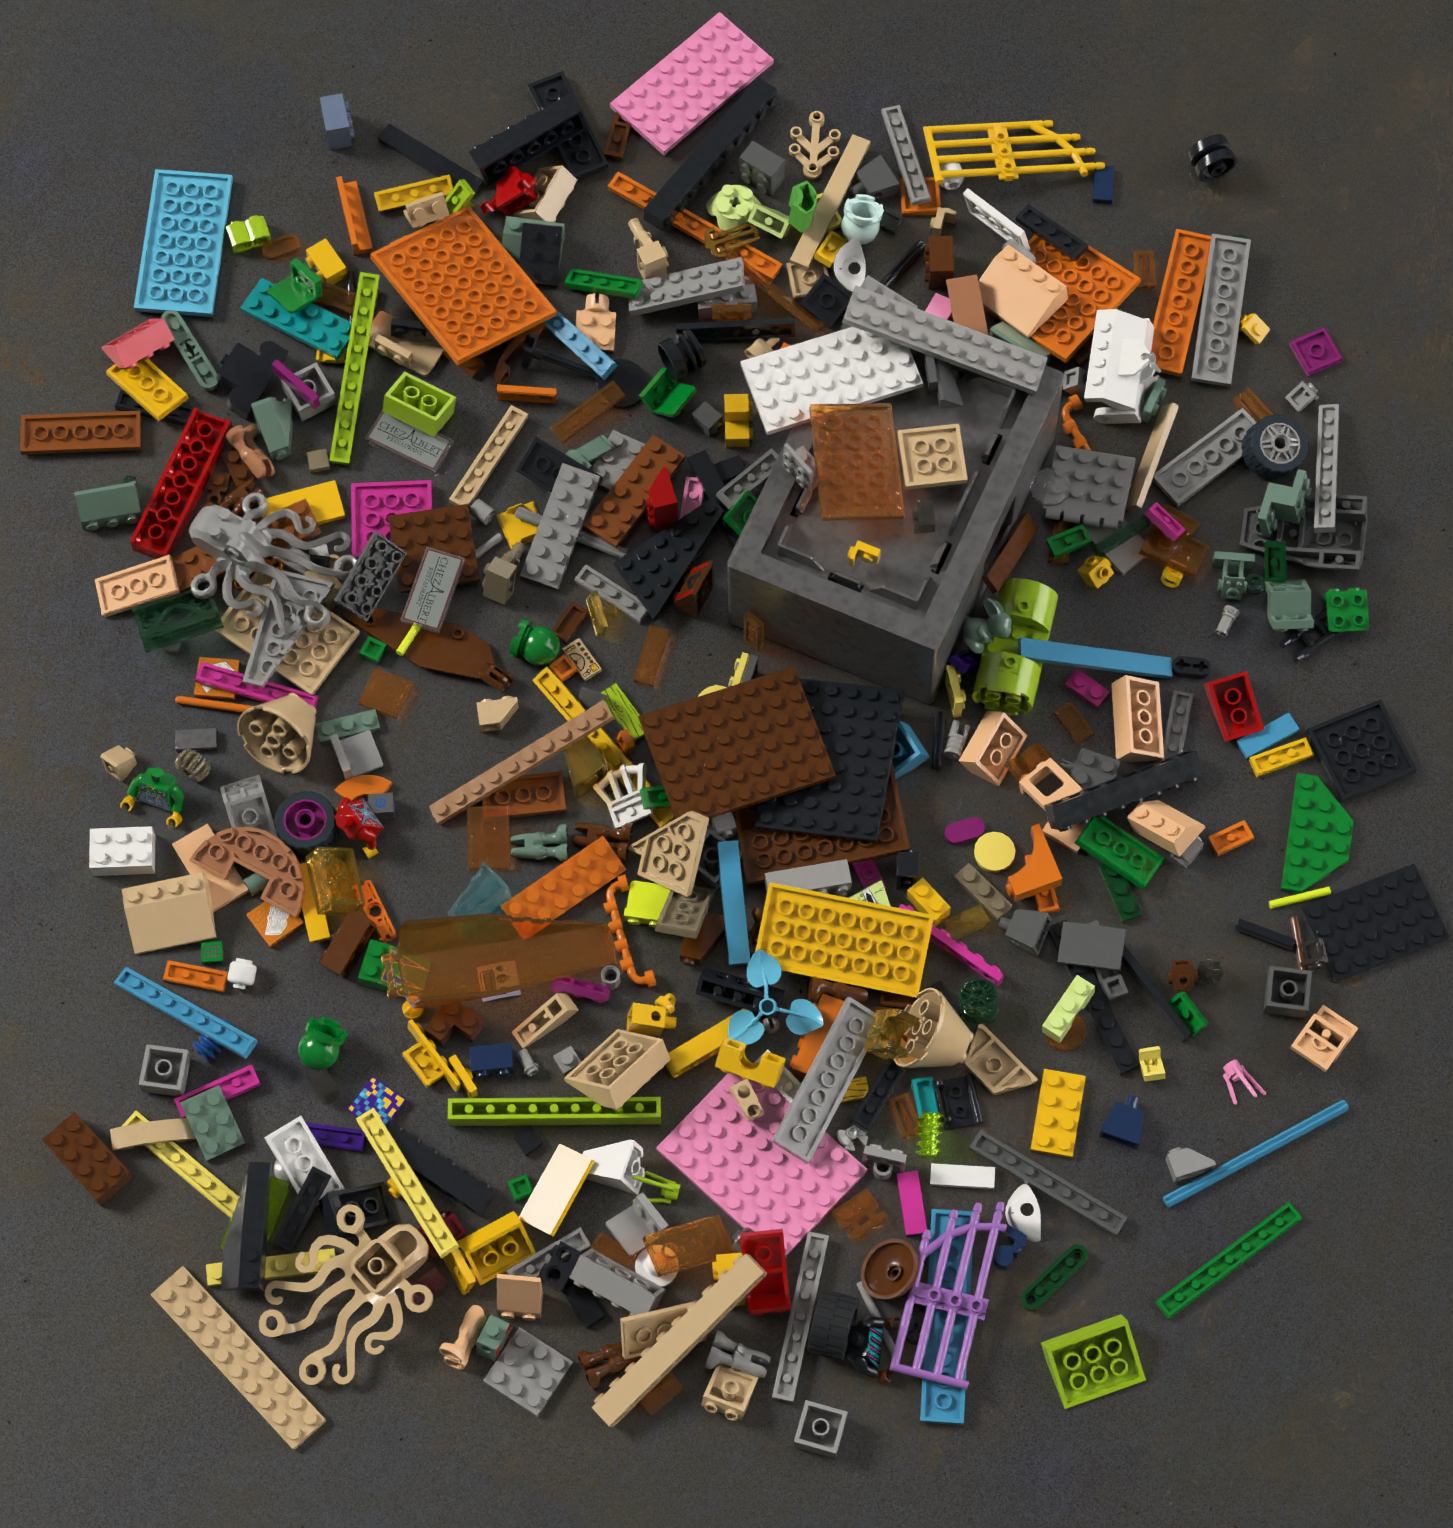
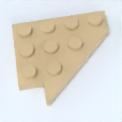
M694 811L687 812L628 846V850L642 855L637 875L686 897L691 896L709 818Z

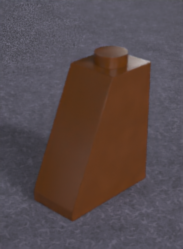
M707 912L697 938L684 937L680 951V962L689 967L702 965L726 935L723 915Z

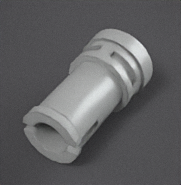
M1229 605L1224 607L1221 621L1215 630L1216 634L1222 637L1228 636L1233 622L1239 616L1240 611Z

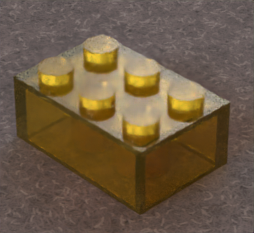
M316 847L305 857L318 915H345L349 913L350 909L357 912L365 905L353 848Z

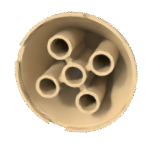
M290 693L287 696L245 710L237 722L238 736H242L245 742L243 746L247 752L263 766L278 773H284L285 771L292 772L293 774L298 773L310 761L316 709L299 698L297 694Z
M934 988L922 990L916 995L918 999L913 1005H907L896 1026L892 1041V1051H895L896 1058H893L895 1063L903 1068L953 1066L957 1063L962 1064L967 1057L966 1051L969 1043L973 1040V1032H970L939 990ZM901 1028L900 1033H899V1037H898V1040H897L898 1031H899V1029ZM902 1035L907 1036V1043L902 1039Z

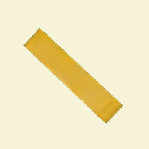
M732 1016L668 1053L671 1060L665 1066L673 1078L682 1075L719 1053L722 1042L728 1037L729 1022Z

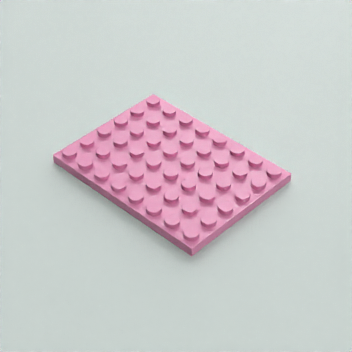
M728 1073L656 1147V1150L743 1229L749 1227L755 1232L783 1229L785 1256L787 1257L807 1236L808 1231L811 1232L867 1173L868 1169L826 1132L809 1163H804L771 1142L791 1103L776 1088L763 1087L759 1082L750 1080L749 1083L759 1100L764 1115L748 1122L729 1091L731 1086L744 1079L737 1074Z

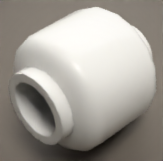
M942 163L940 165L941 171L962 170L960 163ZM964 177L944 178L941 186L947 190L957 189L962 184Z
M236 958V961L230 963L227 979L229 982L234 983V988L246 989V986L254 984L256 966L252 964L253 961Z

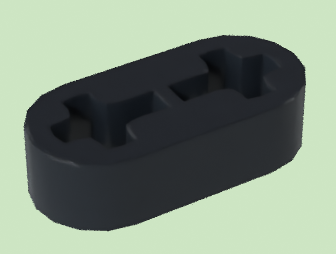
M1178 656L1172 663V672L1179 677L1204 679L1209 675L1211 669L1210 662L1204 658ZM1179 663H1183V670H1179ZM1199 665H1203V672H1199Z
M914 1303L912 1312H914L915 1308H919V1312L923 1314L919 1315L918 1321H914V1314L911 1315L906 1339L910 1344L918 1345L920 1335L917 1339H913V1335H909V1333H913L914 1326H918V1333H921L926 1308L923 1305Z

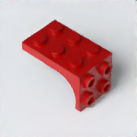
M783 1229L740 1233L742 1255H750L768 1273L746 1295L748 1313L763 1315L765 1312L784 1313L790 1310L791 1301Z

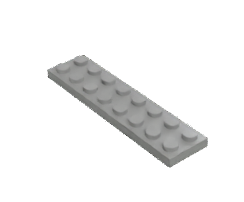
M1212 233L1191 381L1226 387L1231 386L1251 239Z
M846 998L771 1142L804 1163L810 1162L884 1018L853 998Z

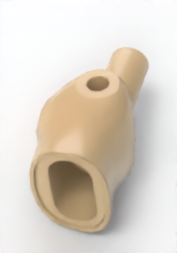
M758 338L744 352L749 359L772 352L771 347L778 343L780 339L770 338L764 341Z

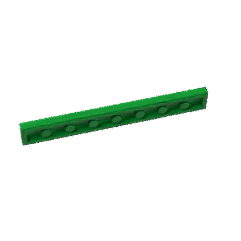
M1287 1202L1156 1300L1155 1304L1169 1320L1300 1222L1302 1216L1290 1202Z

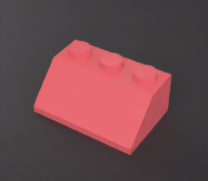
M164 318L149 319L101 348L118 368H126L128 370L135 367L140 359L146 360L154 355L153 352L157 349L160 351L170 346L169 342L175 339Z

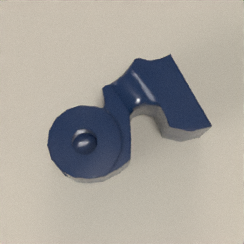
M1008 1226L1006 1237L1007 1241L1012 1242L1013 1245H1000L995 1251L994 1264L1000 1270L1009 1269L1012 1265L1013 1257L1017 1258L1026 1247L1027 1236L1011 1226Z

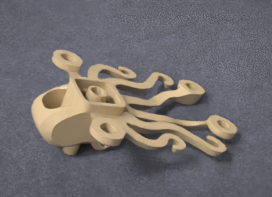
M345 1205L337 1213V1225L342 1231L355 1234L359 1239V1245L356 1247L348 1240L334 1235L320 1236L311 1244L309 1250L310 1263L308 1266H303L301 1263L305 1257L304 1252L297 1256L295 1265L299 1272L308 1273L315 1268L318 1250L323 1245L336 1246L345 1252L326 1261L317 1275L309 1282L272 1281L266 1286L264 1294L266 1300L273 1305H279L283 1302V1297H273L271 1295L272 1289L279 1288L298 1292H310L320 1287L333 1269L341 1268L345 1272V1277L326 1289L315 1300L308 1316L297 1323L288 1324L283 1313L278 1310L271 1309L264 1312L259 1320V1329L263 1335L268 1337L293 1333L309 1327L317 1318L321 1308L329 1300L345 1290L355 1289V1295L338 1315L335 1332L330 1343L326 1347L308 1355L301 1363L299 1376L305 1384H319L325 1378L327 1370L323 1361L324 1358L338 1349L344 1339L349 1317L364 1302H371L373 1310L369 1316L357 1322L347 1336V1376H339V1364H335L332 1367V1377L338 1384L344 1385L350 1383L355 1374L356 1339L363 1331L379 1321L388 1303L391 1305L393 1312V1327L385 1332L369 1334L364 1343L365 1350L372 1355L379 1354L384 1350V1346L380 1345L377 1348L371 1347L372 1340L387 1341L400 1333L403 1324V1313L400 1301L395 1293L397 1288L404 1291L405 1304L411 1311L421 1313L431 1307L433 1303L431 1290L424 1285H411L406 1280L426 1262L429 1251L427 1241L411 1224L396 1225L379 1238L371 1240L363 1229L365 1218L362 1209L356 1205ZM349 1212L355 1213L356 1216L353 1225H347L345 1222V1216ZM417 1292L424 1293L425 1301L421 1305L414 1303V1294ZM269 1317H275L278 1322L275 1330H271L267 1326ZM311 1364L318 1367V1375L313 1378L308 1375V1367Z

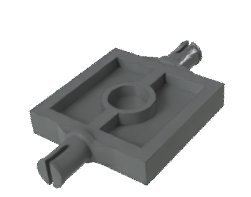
M1081 748L1079 756L1074 763L1063 758L1060 763V767L1071 770V778L1083 790L1116 778L1120 765L1119 760L1085 748Z

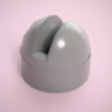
M768 1016L763 1020L766 1033L774 1034L778 1031L779 1021L776 1017ZM768 1020H772L774 1028L770 1029Z

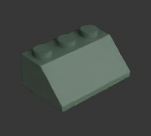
M506 216L502 246L517 264L520 261L523 222L563 226L560 251L561 260L565 240L564 224Z
M1002 321L990 329L989 336L1047 357L1046 366L1050 363L1051 353L1018 332L1011 325H1007Z
M134 482L74 492L83 530L94 531L100 527H116L118 524L123 523L134 524L140 521L142 517L140 498Z

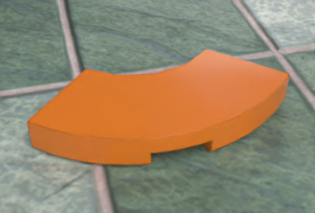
M359 775L344 781L334 791L342 798L347 797L351 799L352 802L362 797H368V794L386 793L393 784L391 781L380 776Z

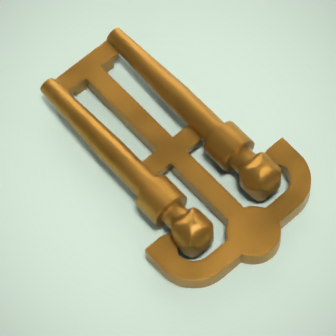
M752 223L725 231L721 230L715 233L714 227H711L704 233L705 248L711 251L712 255L717 259L726 258V253L733 251V249L761 239L756 226ZM751 227L749 230L732 235V233ZM751 234L755 235L754 238L743 240L737 243L735 242L736 239ZM731 242V244L724 245V247H718L717 250H715V246Z

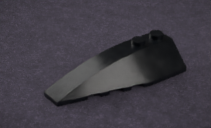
M271 1162L249 1163L223 1246L221 1290L264 1291Z

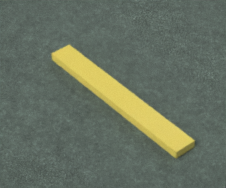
M372 1108L357 1117L356 1121L440 1258L458 1249V1243L376 1110Z
M135 1111L122 1126L150 1121L138 1111ZM175 1142L144 1145L232 1220L239 1196Z

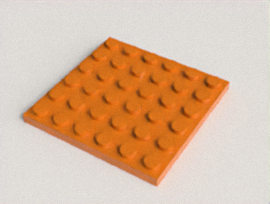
M1034 235L1028 243L1031 249L1030 252L1036 258L1035 264L1067 286L1068 300L1029 339L1067 363L1094 334L1097 310L1117 309L1141 283V278L1089 245L1088 250L1075 262L1037 235ZM983 306L986 312L1008 325L1007 322Z

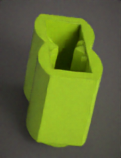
M254 215L246 221H234L226 226L234 253L244 252L251 248L271 243L270 233L264 216Z

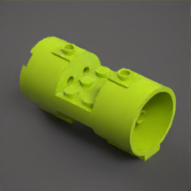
M1010 578L1005 580L1000 590L996 593L995 600L1002 605L1004 613L1008 614L1012 620L1011 633L1007 638L994 637L991 644H984V651L982 652L972 698L976 703L982 702L985 704V709L1004 712L1008 717L1018 715V712L1024 711L1025 714H1028L1032 711L1043 662L1032 661L1022 655H1018V639L1028 638L1048 641L1058 601L1057 593L1040 582L1022 578Z

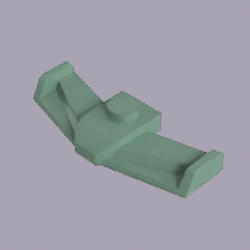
M601 435L576 450H569L566 455L592 470L593 467L589 462L611 450H615V446L604 435Z

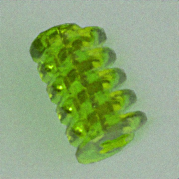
M920 1112L923 1115L917 1117V1120L923 1124L917 1125L916 1128L922 1132L916 1134V1137L922 1139V1141L917 1142L916 1146L922 1149L916 1151L915 1154L919 1156H938L936 1153L943 1151V1149L938 1147L937 1144L942 1143L943 1140L937 1138V1136L943 1134V1131L938 1130L937 1127L944 1125V1123L938 1121V1118L944 1117V1114Z

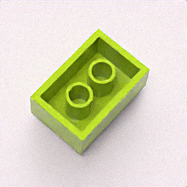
M404 371L384 395L382 412L435 437L454 414L456 397Z

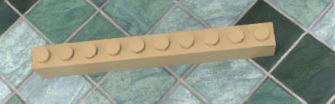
M739 1255L733 1261L734 1266L729 1271L724 1270L717 1277L719 1281L714 1286H708L702 1292L703 1297L698 1302L696 1300L693 1301L686 1308L688 1312L683 1317L678 1316L671 1323L673 1327L667 1333L665 1331L656 1338L657 1343L652 1348L650 1346L647 1347L640 1354L642 1358L637 1363L632 1362L625 1369L626 1374L621 1379L617 1377L609 1385L611 1388L605 1394L604 1392L601 1393L594 1400L595 1404L591 1408L609 1427L616 1426L768 1274L750 1255Z

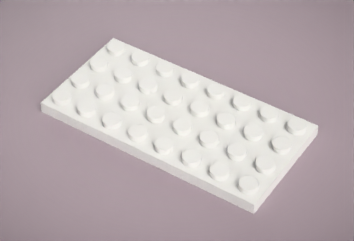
M855 327L843 329L741 361V368L767 435L923 387L921 376L908 347Z

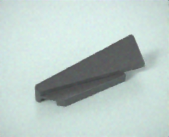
M923 353L929 392L937 391L940 409L963 406L950 364Z

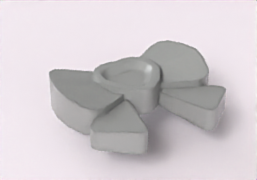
M854 1125L846 1130H838L836 1132L839 1142L845 1146L844 1149L847 1151H855L852 1140L856 1138L863 1146L867 1144L868 1136L865 1135L866 1133Z

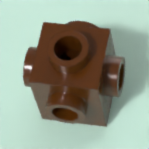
M1192 959L1171 961L1172 971L1168 972V983L1173 984V991H1185L1186 993L1191 989H1195L1194 982H1198L1197 970H1193Z

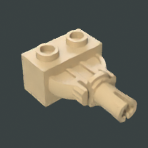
M638 218L630 220L628 225L634 235V245L639 247L637 249V267L643 279L667 274L669 264L667 261L668 252L665 246L661 247L658 240L652 242L650 232H646L643 229Z

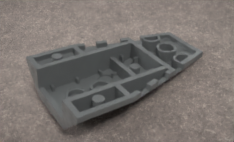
M1336 495L1335 532L1328 533L1314 532L1315 498L1306 499V513L1304 518L1301 517L1299 524L1277 520L1275 531L1272 530L1270 537L1262 536L1258 521L1261 506L1244 508L1240 547L1265 553L1264 543L1267 540L1286 542V554L1289 561L1317 569L1359 571L1363 562L1368 498L1367 496Z

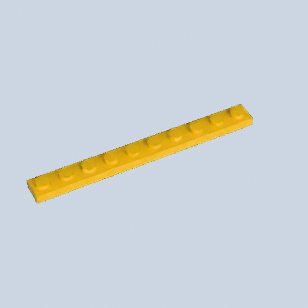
M546 666L532 680L567 721L586 711L583 705L549 667ZM602 727L585 737L606 759V766L610 770L620 769V766L624 764L634 765ZM638 773L630 774L635 791H637ZM619 777L618 780L625 786L623 777ZM646 779L645 787H653L651 783ZM671 807L653 809L654 814L650 815L660 828L674 819Z

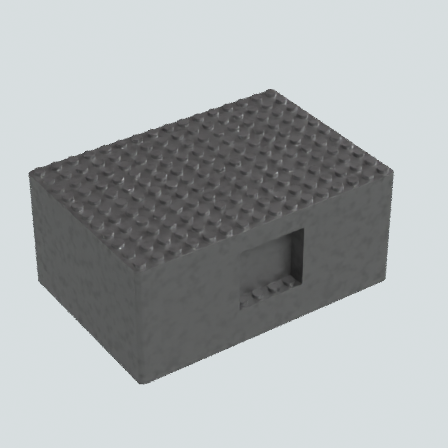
M843 323L840 330L847 329L852 326ZM909 348L921 376L923 387L793 427L785 444L788 443L794 451L803 445L829 474V478L810 492L805 487L802 488L796 481L795 475L792 472L788 473L783 466V446L728 559L729 622L887 688L904 689V695L931 704L935 700L945 678L946 666L951 665L948 660L952 655L956 654L963 639V622L965 618L973 617L987 587L982 580V576L1014 528L1053 444L1064 374L1046 365L1035 395L950 364L963 406L940 409L937 391L929 392L923 353ZM959 424L968 478L967 483L905 490L897 430ZM858 540L881 549L878 564L865 563L858 557L854 567L849 566L847 555L850 547H855Z

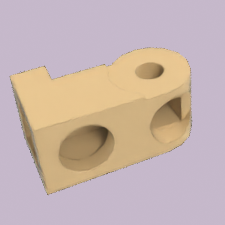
M748 1079L730 1087L731 1095L735 1098L748 1122L764 1115L763 1109Z

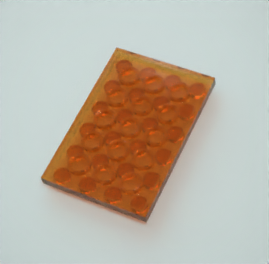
M891 403L810 404L809 413L821 521L903 519L905 514Z

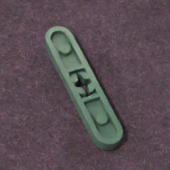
M165 311L161 318H164L175 339L172 342L199 385L205 391L217 389L219 386V381L216 379L218 374L177 311ZM185 344H188V346L191 349H193L195 355L194 358L192 354H190V352H187Z

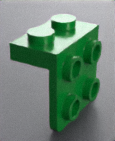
M297 258L290 261L291 275L268 289V295L290 314L299 311L322 296L321 278L309 270L308 266Z
M661 368L639 394V398L651 413L676 417L681 413L685 405L693 399L697 388L692 385L676 382L667 368Z
M1349 588L1348 591L1330 589L1322 596L1323 604H1326L1329 632L1366 631L1369 629L1367 590H1360V588Z

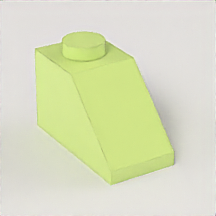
M757 203L747 220L781 239L787 236L791 224L788 223L789 216Z

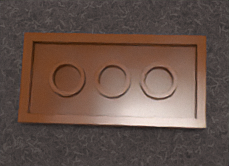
M562 771L522 775L482 799L484 821L566 812Z

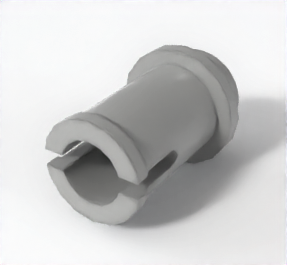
M527 1049L520 1050L515 1057L523 1067V1073L528 1077L534 1076L539 1071V1065L534 1063Z

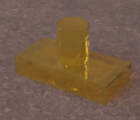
M598 590L590 591L586 603L596 636H602L608 627L606 618L616 617L617 609L615 605L602 606Z
M979 904L944 920L943 924L951 938L956 940L989 925L990 920L982 905Z

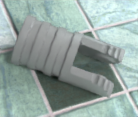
M953 720L947 745L943 753L946 757L953 760H959L962 756L970 726L966 724L961 734H957L960 724L958 720Z

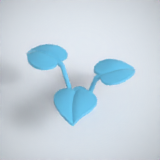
M758 949L748 963L747 979L753 987L757 988L764 985V999L759 1003L760 1012L755 1017L749 1010L737 1011L730 1019L728 1038L747 1045L758 1041L764 1033V1025L758 1020L763 1014L771 1015L775 1011L789 1014L786 1018L787 1027L790 1031L799 1035L808 1034L822 1027L824 1022L818 1008L805 999L794 1000L791 1003L790 1010L777 1007L776 1001L768 996V984L778 982L782 972L781 966L774 957Z

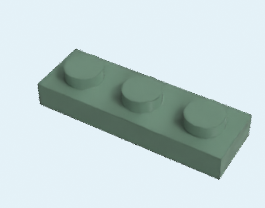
M375 709L316 723L321 745L331 743L329 736L337 734L339 740L367 730H370L371 733L380 731Z

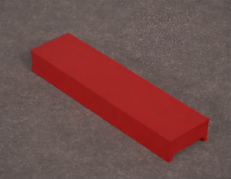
M194 407L130 539L133 551L155 559L167 555L173 556L208 483L210 472L214 470L228 441L226 434L233 428L231 420L218 418L199 411L198 408Z

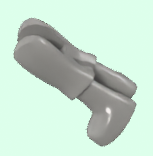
M717 1330L704 1368L713 1369L717 1364H725L731 1366V1369H737L758 1378H765L767 1370L763 1366L769 1365L771 1357L763 1352L747 1348L741 1343L738 1344L727 1338L722 1331ZM723 1349L733 1352V1356L721 1350Z

